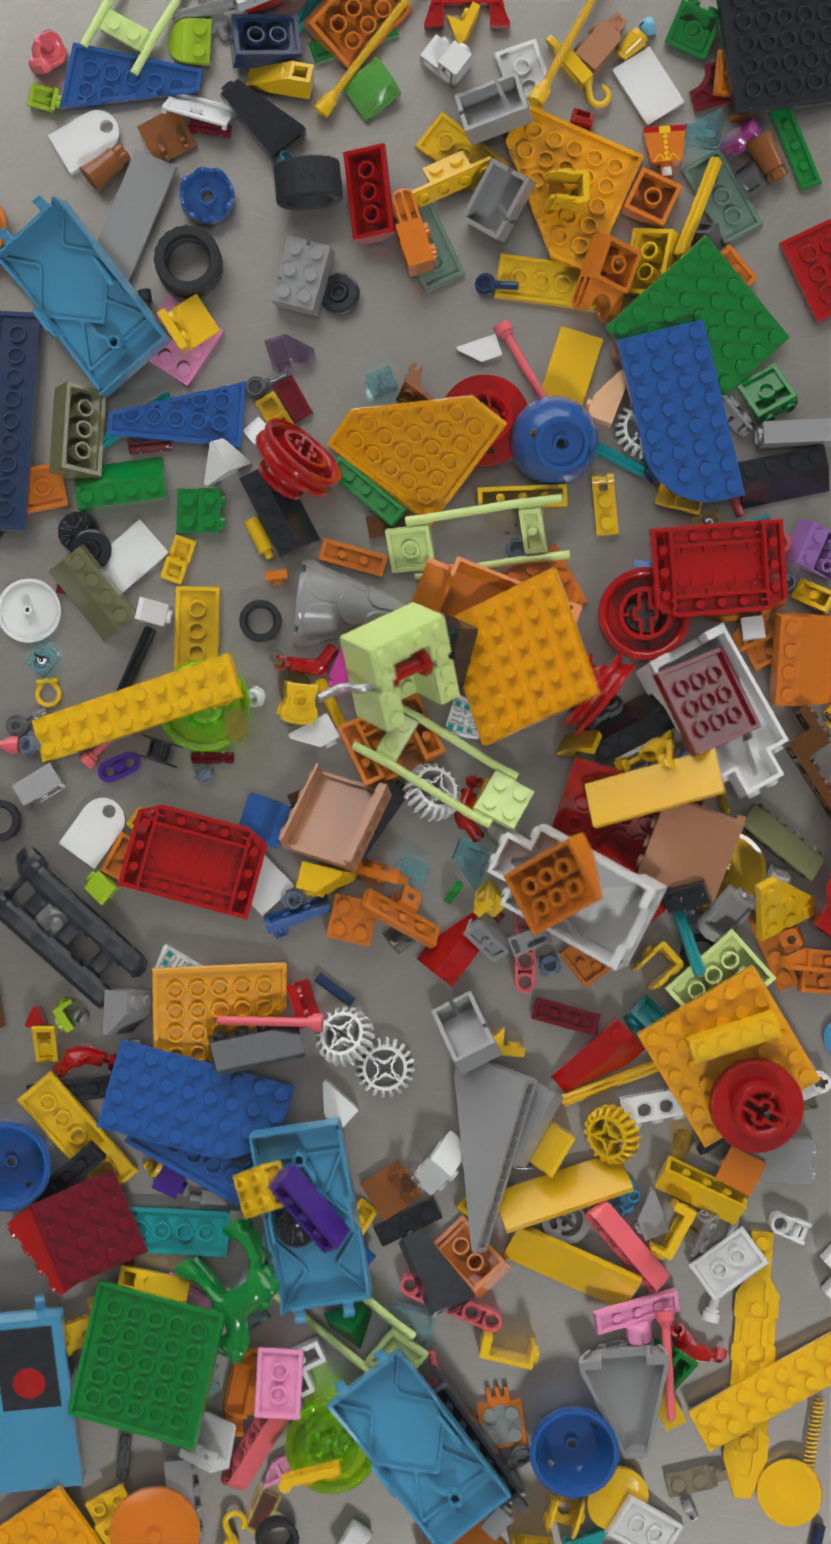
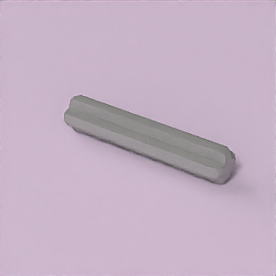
M215 0L177 10L172 15L173 21L177 23L184 18H205L235 10L236 2L235 0Z

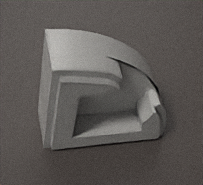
M689 1498L682 1500L681 1505L690 1521L693 1522L698 1519L699 1516Z

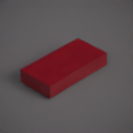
M292 374L273 384V388L294 424L313 415V411Z

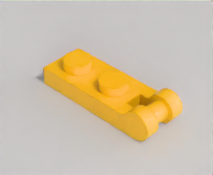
M613 472L602 476L591 474L596 537L618 535ZM607 484V490L599 491V485Z
M337 1459L285 1472L281 1475L278 1485L279 1490L282 1493H288L294 1486L303 1484L306 1487L314 1485L318 1480H334L338 1478V1475H341V1460Z

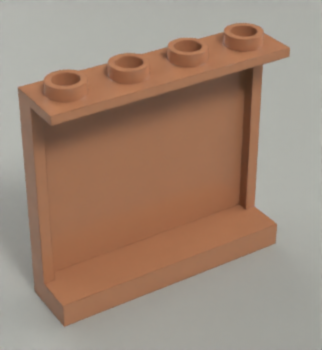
M316 763L313 770L307 776L304 788L298 794V801L295 807L289 812L285 827H282L280 830V843L285 850L356 872L391 799L392 794L388 785L379 782L377 787H365L361 782L322 771L320 765Z
M692 802L661 810L659 816L655 814L650 826L654 828L652 835L647 834L643 847H646V851L644 854H639L635 865L639 867L637 874H646L671 888L705 880L712 898L711 902L714 903L743 830L746 817L737 814L736 818Z

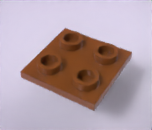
M167 111L166 114L161 113L137 126L152 156L168 162L197 146L180 114Z
M417 363L410 365L409 373L404 378V383L396 398V401L399 403L434 399L420 388L423 368L420 367L415 371L414 368Z
M398 1160L360 1183L383 1221H386L421 1198L419 1194L422 1191L421 1187L413 1185L407 1175L410 1172L409 1168H403Z

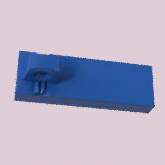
M325 894V897L318 896L304 901L298 909H293L292 911L282 909L264 916L268 933H273L276 939L289 934L287 927L331 912L332 910L327 894Z

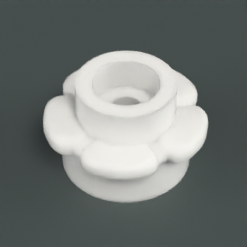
M253 686L246 692L245 697L250 706L261 707L265 704L266 694L263 689Z

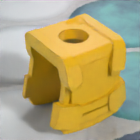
M564 168L551 169L545 174L544 183L548 185L576 184V196L559 193L550 195L544 201V208H548V210H560L562 208L567 209L569 212H580L584 204L590 199L589 172L587 170Z
M284 680V697L282 703H279L276 714L280 715V719L289 723L313 724L316 718H318V709L315 708L318 684H304Z
M659 942L653 946L648 945L640 952L642 956L630 967L633 972L637 971L657 952L670 964L661 975L647 986L649 991L656 988L659 989L669 980L668 978L671 975H677L684 965L683 961L666 942Z
M551 1491L549 1506L543 1517L545 1519L546 1532H550L555 1521L571 1526V1539H575L580 1524H583L585 1520V1501L583 1497H579V1499L565 1498ZM563 1501L568 1502L570 1510L567 1513L559 1512V1503Z

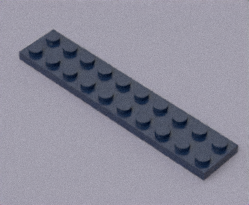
M0 311V531H27L42 324L33 312Z

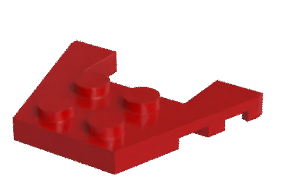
M431 0L427 16L424 20V28H444V5H471L472 2L490 6V28H510V20L505 11L503 0Z

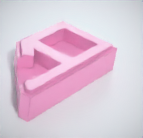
M292 1450L272 1459L263 1483L264 1490L279 1483L283 1473L301 1469L300 1465L296 1464V1457Z

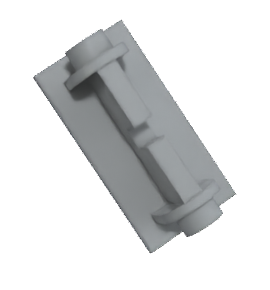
M723 395L727 419L730 416L734 417L729 423L730 427L738 436H746L749 433L748 427L751 430L756 427L753 423L755 419L749 412L746 411L744 413L739 407V400L734 395Z
M705 1210L697 1212L692 1223L693 1227L689 1230L685 1239V1247L693 1250L690 1255L691 1257L700 1252H705L710 1244L708 1240L717 1228L718 1214L711 1218Z

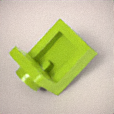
M31 83L27 106L53 113L55 108L59 109L62 95L58 94L59 88L52 89Z
M64 997L55 1003L57 1008L52 1011L57 1018L55 1019L56 1025L61 1031L65 1030L66 1033L77 1027L66 1010L67 1006L76 1001L74 997L69 1000L67 997Z

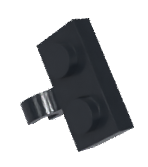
M705 880L668 888L663 896L668 913L685 909L690 925L699 923L698 917H700V913L696 906L711 903L712 900Z

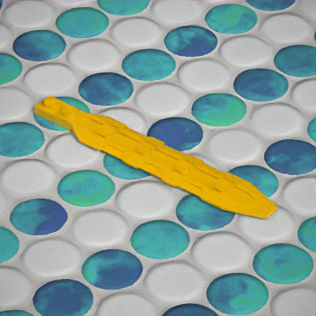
M750 1230V1237L769 1261V1264L742 1282L735 1292L733 1313L735 1315L733 1343H731L730 1360H732L730 1387L775 1362V1327L779 1313L780 1296L771 1279L773 1231ZM768 1420L723 1445V1460L734 1498L751 1499L768 1458Z

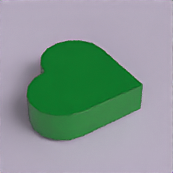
M455 878L446 892L443 901L452 904L460 893L463 882Z

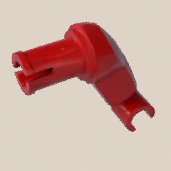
M328 643L318 658L288 656L285 659L282 655H277L275 658L283 660V663L281 665H274V667L279 671L287 669L288 671L300 674L325 675L329 672L328 666L339 653V650Z
M476 774L466 777L465 782L468 787L467 789L462 788L460 792L462 795L459 799L460 803L472 810L477 796L472 791L475 787H481L483 784V778H476ZM458 811L454 812L458 828L465 830L474 843L480 841L478 836L483 839L485 834L475 821Z
M91 1045L76 1046L65 1051L64 1058L54 1065L52 1069L54 1074L61 1069L57 1077L62 1078L72 1068H78L85 1064L101 1067L103 1062L108 1063V1070L112 1072L117 1054H112L108 1057L106 1056L107 1051Z
M678 1323L679 1328L677 1324L672 1325L673 1345L694 1360L709 1363L712 1359L716 1363H722L726 1359L728 1352L726 1349L716 1347L715 1352L712 1353L711 1347L697 1344L691 1333L685 1330L683 1324Z

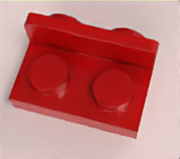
M303 979L286 986L296 1018H308L313 1016V1014H320L309 979Z

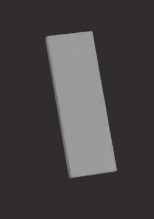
M137 149L134 151L98 239L100 245L129 282L133 277L177 170V166Z

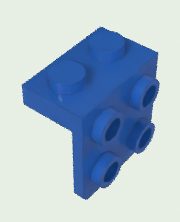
M250 793L238 825L250 828L268 844L267 846L276 849L278 845L282 846L279 841V833L288 821V815L292 806L256 793Z

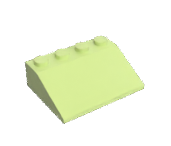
M731 928L701 955L705 967L704 975L695 977L690 965L667 985L665 989L680 1006H683L750 965L755 967L766 987L776 977Z

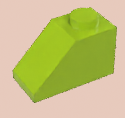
M100 870L96 873L92 871L85 880L87 885L84 887L101 905L108 904L121 888V886L117 885L116 881Z

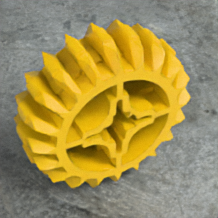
M605 1104L594 1109L587 1117L588 1120L584 1123L586 1129L583 1133L588 1136L585 1141L590 1143L589 1149L595 1151L594 1156H600L601 1162L607 1161L608 1164L615 1163L617 1165L627 1162L638 1152L637 1149L641 1145L639 1140L642 1136L637 1133L640 1127L635 1126L636 1119L630 1118L631 1112L624 1113V1107L618 1108L616 1104Z

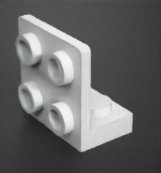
M205 1410L196 1449L180 1448L179 1457L209 1473L228 1469L236 1425Z

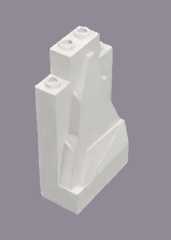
M721 623L694 640L649 662L635 673L648 695L653 694L665 707L678 730L653 675L723 646L762 727L714 749L717 752L723 783L729 780L739 798L748 796L750 799L761 793L759 788L766 786L768 789L779 783L777 778L784 775L773 754L784 749L782 744L789 740L726 627Z
M547 824L536 826L530 835L532 840L515 831L503 833L498 841L499 848L497 852L493 853L488 861L490 866L487 872L506 882L503 875L566 840L569 836ZM592 850L603 899L548 928L546 931L612 969L618 970L629 964L668 886L646 874H636ZM507 885L502 891L501 897L503 899L500 904L524 918Z

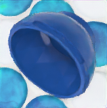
M546 396L531 402L518 415L512 428L511 451L514 461L524 474L538 483L554 485L574 481L587 471L597 454L598 431L593 418L581 404L567 397ZM535 429L537 432L533 438L531 437V432ZM559 439L564 440V445L562 447L557 446V441Z
M13 1121L0 1122V1212H8L25 1208L35 1202L47 1186L51 1173V1156L43 1138L34 1129ZM10 1157L15 1158V1165L9 1164L8 1159ZM32 1180L33 1185L28 1187L27 1183H29Z
M567 1406L554 1410L541 1420L531 1438L529 1449L530 1463L535 1475L547 1489L565 1498L579 1499V1497L596 1493L610 1481L619 1463V1443L615 1432L601 1415L589 1408ZM569 1440H575L576 1444L569 1446L568 1442ZM549 1459L554 1462L553 1466L548 1464Z

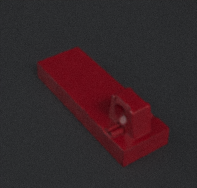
M536 997L531 1019L596 1036L602 1014Z

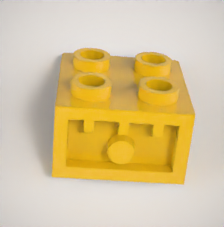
M197 294L168 312L165 308L157 312L160 320L183 355L220 332L219 327Z
M280 1160L233 1175L234 1185L245 1219L284 1207L268 1188V1185L282 1168Z

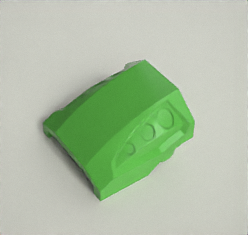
M376 56L365 67L356 72L350 78L349 83L343 87L344 92L359 111L364 122H367L383 111L401 95L395 80Z

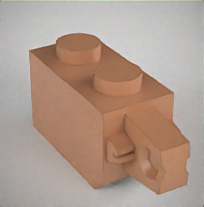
M618 12L607 21L603 19L599 25L595 23L588 32L589 37L585 41L581 40L574 48L575 54L593 73V77L619 47L621 41L620 32L625 26L627 19Z

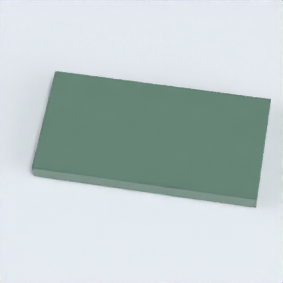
M718 148L681 169V173L694 196H696L710 158L714 156L722 160L721 168L703 212L710 223H719L722 245L725 247L758 229L763 223L750 200L736 183L735 173L724 154Z
M432 203L418 208L423 223L427 222L431 234L429 235V243H434L437 252V262H434V270L417 275L425 294L465 276L463 267Z

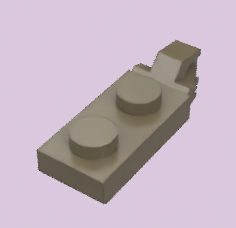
M707 1464L664 1474L670 1498L713 1489V1487L718 1486L717 1482L728 1480L725 1467L714 1469L713 1465L708 1466Z

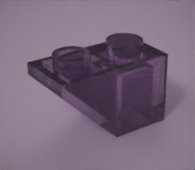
M287 334L264 340L273 370H287L291 368V364L297 362L305 364L311 362L313 357H316L312 347Z

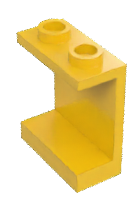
M482 1329L478 1345L479 1358L530 1370L533 1368V1363H538L540 1351L534 1337H530L527 1354L491 1346L493 1340L492 1332Z

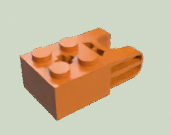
M399 189L393 195V214L397 223L395 224V236L408 276L412 277L434 270V262H437V252L434 243H429V235H431L427 222L423 223L414 194L409 189Z
M594 234L572 296V306L577 310H586L591 307L594 299L597 298V318L601 322L608 324L618 315L624 296L629 293L642 251L612 235Z

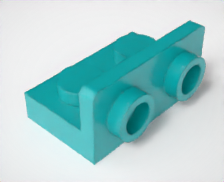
M646 994L630 1012L623 1016V1019L629 1028L639 1032L667 1014Z

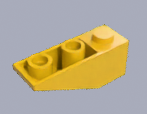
M288 61L250 68L245 84L253 90L310 99L314 85V65Z
M121 1265L117 1284L188 1302L192 1281L147 1268Z

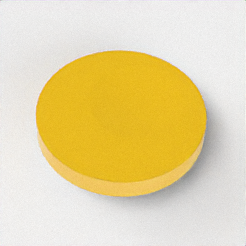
M787 1458L771 1463L762 1472L757 1484V1498L763 1512L771 1520L783 1526L796 1527L809 1522L817 1514L822 1504L823 1489L818 1475L810 1466L802 1461Z
M618 1465L613 1477L605 1487L596 1493L585 1496L586 1511L597 1526L607 1530L628 1494L648 1504L649 1493L647 1485L634 1469Z

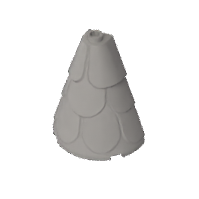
M304 558L302 563L303 572L300 573L297 591L293 646L303 647L331 640H340L339 636L405 606V603L373 586L368 587L356 579L342 574L314 559Z
M626 1339L612 1340L597 1345V1350L593 1352L587 1350L579 1359L580 1373L604 1419L615 1432L619 1449L625 1459L639 1460L648 1457L657 1426V1415L663 1398V1388L670 1365L668 1351L661 1344L654 1346L650 1342L644 1346H633Z

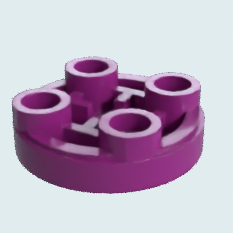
M748 118L739 123L722 140L719 150L727 156L733 153L736 156L741 154L747 146L745 144L750 138L754 139L760 134L761 129L758 127V123L753 118Z

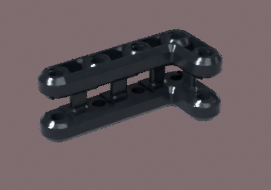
M25 846L16 854L15 864L19 876L10 886H7L2 881V878H0V921L89 1001L102 1010L104 1009V990H111L112 988L102 980L101 974L114 962L130 973L132 978L140 977L148 969L149 961L132 943L65 884L50 869L49 862L33 846ZM28 881L34 887L35 893L22 905L19 902L16 891ZM48 904L60 910L68 920L56 934L51 930L45 929L36 918ZM81 933L85 937H90L100 949L88 963L83 959H79L68 947Z

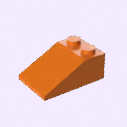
M463 1214L434 1242L440 1252L479 1298L488 1292L512 1268L490 1242L487 1252L475 1253L471 1251L469 1220Z

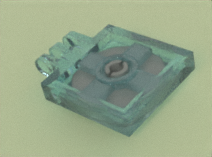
M393 1300L391 1314L417 1333L412 1341L429 1353L436 1316L431 1318L425 1306ZM390 1324L388 1325L387 1332L392 1328Z

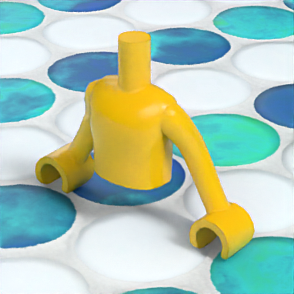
M668 730L661 738L650 739L639 750V754L629 761L626 757L616 759L614 761L616 769L629 771L631 766L641 760L647 762L658 760L661 768L666 766L669 768L674 767L675 763L672 759L674 732Z

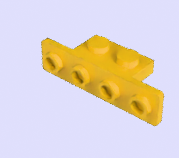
M462 150L422 168L428 183L411 190L417 207H423L480 182L492 157L489 156L470 164Z

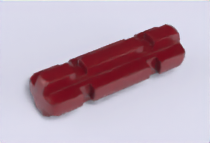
M190 119L188 129L192 133H198L199 131L205 135L231 137V125H228L225 131L222 130V126L209 122H199V120Z
M141 440L140 443L137 441L128 443V450L131 455L139 454V452H142V454L160 452L161 449L163 451L172 450V442Z
M234 752L191 753V763L201 764V762L204 764H222V762L233 764L235 760Z

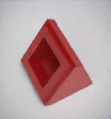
M574 108L570 123L590 131L595 114Z
M35 1005L32 1008L25 1027L30 1028L48 1022L40 1005Z

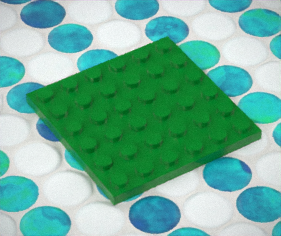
M704 235L604 327L617 341L704 319L722 396L732 391L790 338L707 235Z
M102 1279L98 1280L67 1414L195 1450L227 1313Z

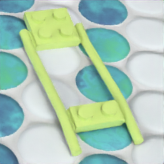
M104 0L82 38L80 45L88 48L99 29L101 32L140 52L130 71L138 76L159 36L182 0L170 1L152 32L109 9L114 0Z
M562 494L521 498L429 514L405 516L407 526L385 530L392 574L415 571V580L419 581L428 558L436 559L429 522L519 508L518 512L526 555L476 564L492 570L529 563L571 559L570 550L548 552L541 506L562 503L563 496Z
M403 704L402 708L406 723L386 732L376 752L357 741L354 742L352 750L392 770L459 813L488 829L492 822L495 821L514 831L535 792L516 782L520 773L499 763L429 718ZM418 723L495 770L473 810L396 763L417 728Z
M278 1292L274 1295L273 1299L280 1303ZM372 1297L363 1302L388 1322L392 1328L369 1354L366 1361H363L305 1312V1324L364 1373L379 1362L373 1355L380 1349H383L388 1355L400 1346L417 1369L428 1357V1351L412 1341L417 1333L399 1321Z

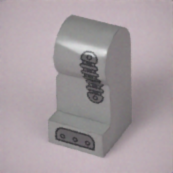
M527 929L507 937L515 958L552 941L549 932L546 930L533 936L531 930Z

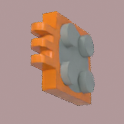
M503 1385L504 1394L501 1395L499 1386H495L496 1395L491 1396V1388L486 1387L488 1402L477 1404L479 1423L496 1447L502 1448L527 1444L521 1397L510 1399L508 1385Z

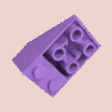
M798 519L790 537L791 546L785 552L786 563L831 583V530L815 521Z

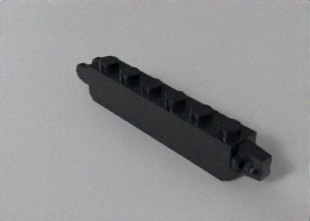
M436 1365L430 1367L433 1376L438 1380L434 1385L430 1382L427 1375L421 1373L510 1490L511 1497L503 1504H508L509 1506L514 1504L521 1514L527 1511L529 1505L524 1499L526 1492L524 1491L523 1483L448 1377H444Z

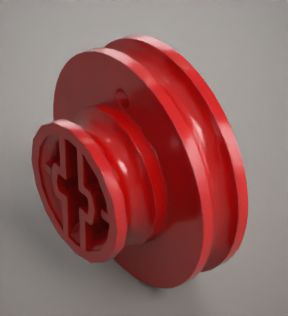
M480 374L465 378L457 383L445 398L473 395L480 402H484V405L498 416V409L496 407L492 408L491 403L500 409L501 414L499 417L507 422V425L490 446V448L494 449V453L488 454L486 452L476 467L489 468L501 465L513 458L511 451L512 428L518 415L528 406L526 399L515 385L502 377Z
M272 418L266 423L265 430H261L257 434L255 442L264 458L258 464V470L264 480L283 496L298 500L304 491L313 496L325 497L332 490V485H336L340 481L341 471L332 455L314 437L297 425L280 418Z
M636 568L619 575L605 589L598 607V623L606 642L616 652H620L623 656L634 660H653L666 653H670L683 641L691 623V616L675 617L652 606V603H654L652 568ZM641 599H644L645 612L651 613V617L645 620L646 632H643L642 618H636V613L641 610ZM633 603L634 607L629 613H626L629 605ZM627 618L629 619L630 624H635V630L629 626L626 620ZM658 619V622L654 627L653 622H655ZM644 642H647L649 644V648L647 650L642 648V644Z
M619 652L607 666L604 663L599 666L594 665L592 662L593 654L589 653L587 655L600 694L573 706L562 720V725L571 724L574 726L573 734L576 736L602 712L634 669L635 664L633 662L630 664L623 663L622 653Z
M745 1058L732 1063L715 1079L709 1094V1114L713 1125L730 1145L745 1152L764 1153L781 1147L794 1136L804 1114L803 1094L795 1078L784 1067L765 1058ZM767 1096H768L769 1098H771V1099H774L776 1105H774V1104L767 1098ZM750 1100L760 1107L764 1106L772 1113L771 1116L757 1108L753 1109L747 1101Z

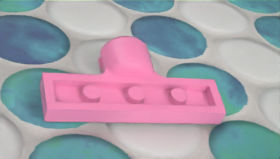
M670 1288L656 1294H649L594 1310L592 1312L595 1332L601 1335L625 1328L626 1340L631 1345H647L653 1338L652 1321L656 1318V1311L672 1310L674 1313L680 1311L678 1291L675 1288Z

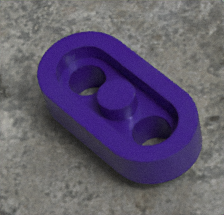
M134 752L122 753L102 762L98 767V775L104 782H115L136 773L141 767V758L136 756ZM130 758L134 760L132 767H128L126 763ZM109 767L113 768L114 773L111 776H108L106 773V770Z

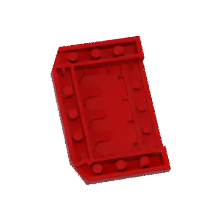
M783 519L649 529L654 608L675 617L765 611L781 600L788 598Z
M163 804L138 809L117 885L247 920L268 844L248 827Z

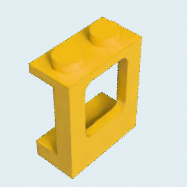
M671 1196L668 1202L671 1208L677 1212L669 1228L670 1232L666 1233L661 1244L653 1239L647 1240L652 1254L663 1261L665 1258L672 1260L697 1214L692 1205L674 1196Z

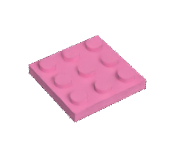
M168 295L158 311L165 308L168 312L181 304V302ZM156 312V314H155L156 318L160 321V323H161V324L163 325V327L165 328L164 324L162 323V321L160 320V318H159V316H158V314H157V312ZM219 328L220 332L185 355L182 354L175 341L172 340L148 362L189 387L224 334V330Z

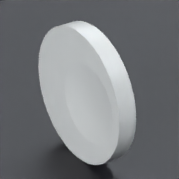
M21 579L10 584L0 596V626L11 638L23 643H37L47 639L57 630L62 618V604L58 594L48 584L37 579Z

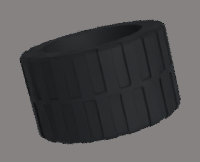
M301 155L281 160L273 167L276 203L279 207L290 210H314L336 205L343 199L340 161L334 157L327 155Z
M183 225L173 227V229L165 232L164 236L159 239L154 250V264L162 284L165 285L169 292L171 291L175 296L188 299L195 294L198 297L205 296L215 289L223 273V259L213 236L198 226ZM184 244L200 245L209 255L208 269L201 277L192 281L176 279L168 268V260L171 253Z

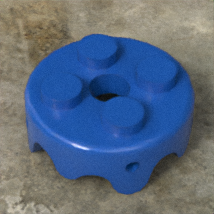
M199 167L190 175H185L182 178L179 200L183 211L191 220L199 224L212 225L223 221L231 213L235 203V191L233 184L221 169L217 167ZM211 192L214 195L213 200L208 203L202 201L203 193Z

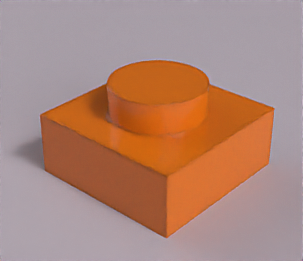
M282 569L265 572L266 582H271L272 586L285 584L284 580H289L288 570Z

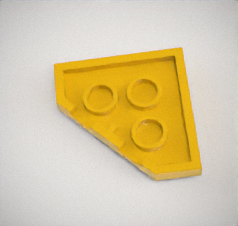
M774 876L755 885L756 937L761 941L815 915V897L810 893L802 891L787 882L785 883Z

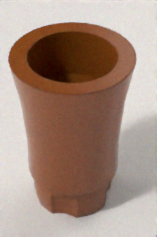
M772 130L764 132L745 144L747 146L746 149L753 156L770 184L789 174Z
M116 143L90 162L79 167L88 183L97 192H100L124 168V165L131 160V157L120 143Z

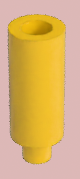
M255 516L245 521L244 525L259 554H264L266 560L275 557L272 552L274 546L259 517Z

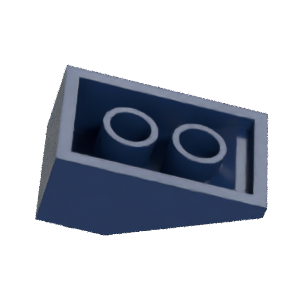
M231 14L228 30L233 68H258L302 56L297 14Z

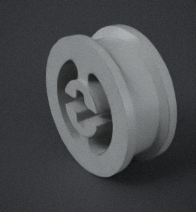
M588 1208L576 1210L580 1211L581 1220L573 1231L561 1233L563 1230H571L573 1227L566 1220L562 1222L561 1217L558 1216L555 1217L556 1224L553 1226L550 1225V1219L541 1222L544 1232L568 1244L580 1241L590 1228V1223L585 1218ZM576 1211L563 1215H568L570 1220L576 1224Z

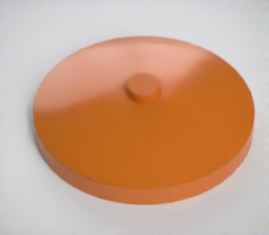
M164 1486L144 1487L128 1495L117 1507L110 1526V1544H199L200 1522L194 1506L183 1494Z

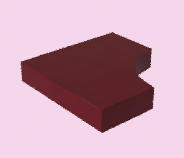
M716 61L704 65L705 75L703 81L698 87L689 91L694 114L732 104L729 98L713 95Z

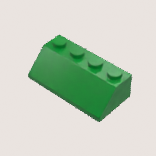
M163 456L103 464L101 477L75 478L78 510L90 512L168 501L169 496Z

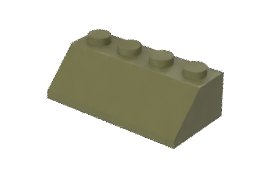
M68 381L54 389L49 473L67 478L101 477L106 396L99 395L100 392L97 389Z
M84 544L49 570V573L104 641L135 619L136 609Z
M752 803L742 815L746 817L743 831L801 878L812 881L825 860L820 856L822 852L813 845L807 846L803 842L805 838L796 831L791 833L786 829L787 824L779 817L774 819L768 814L770 810L761 803L758 805Z

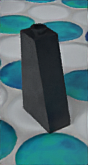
M239 79L234 82L230 80L221 88V99L271 161L277 157L281 150H285L305 134L306 128L304 125Z
M391 780L388 784L392 794L391 799L362 859L366 857L405 801L404 796L406 792L402 790L405 784L400 780L396 782Z
M411 1230L403 1234V1238L398 1244L431 1318L471 1302L474 1299L475 1294L423 1230L418 1232Z

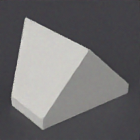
M221 438L211 441L204 485L208 486L218 483L253 463L227 440Z

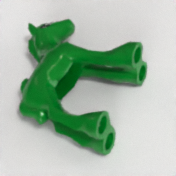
M250 1218L236 1219L222 1230L228 1238L239 1242L246 1252L249 1265L247 1280L244 1284L227 1291L221 1286L200 1256L194 1259L189 1258L173 1269L178 1278L190 1280L198 1284L206 1294L214 1310L227 1313L224 1324L226 1333L222 1334L218 1354L230 1359L233 1365L237 1361L239 1363L243 1362L244 1355L249 1347L248 1317L258 1309L260 1312L268 1309L272 1305L270 1300L278 1293L280 1288L279 1281L273 1274L272 1266L266 1265L267 1254L261 1245L258 1232L254 1229Z

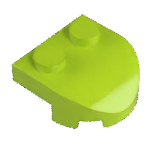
M184 18L173 26L168 37V50L178 64L210 66L212 19Z

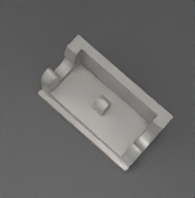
M50 762L12 785L22 805L29 810L67 787L57 769Z
M485 912L480 918L477 916L475 921L472 919L468 921L464 935L493 963L510 953L511 948L507 941V937H510V935L489 914Z

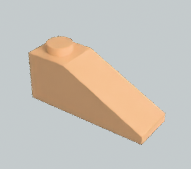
M622 369L594 394L592 400L588 398L585 409L590 413L594 422L609 428L626 388Z

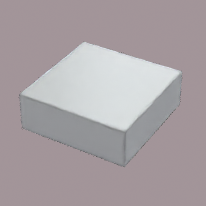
M763 615L740 618L743 641L764 639L766 637Z

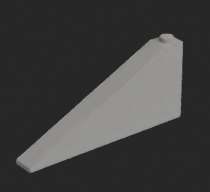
M491 1061L463 1075L456 1066L454 1073L471 1251L475 1253L487 1252L538 1081L535 1078Z

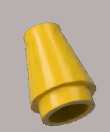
M635 27L628 32L616 54L623 61H627V59L646 46L647 36Z

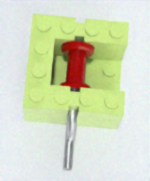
M412 602L339 636L350 683H341L316 694V699L321 703L342 692H351L357 717L388 732L406 723L401 700L416 692L442 705L459 697L460 693L452 659L448 658L451 648L444 615Z

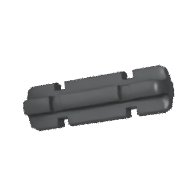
M121 1435L116 1479L127 1480L132 1436Z

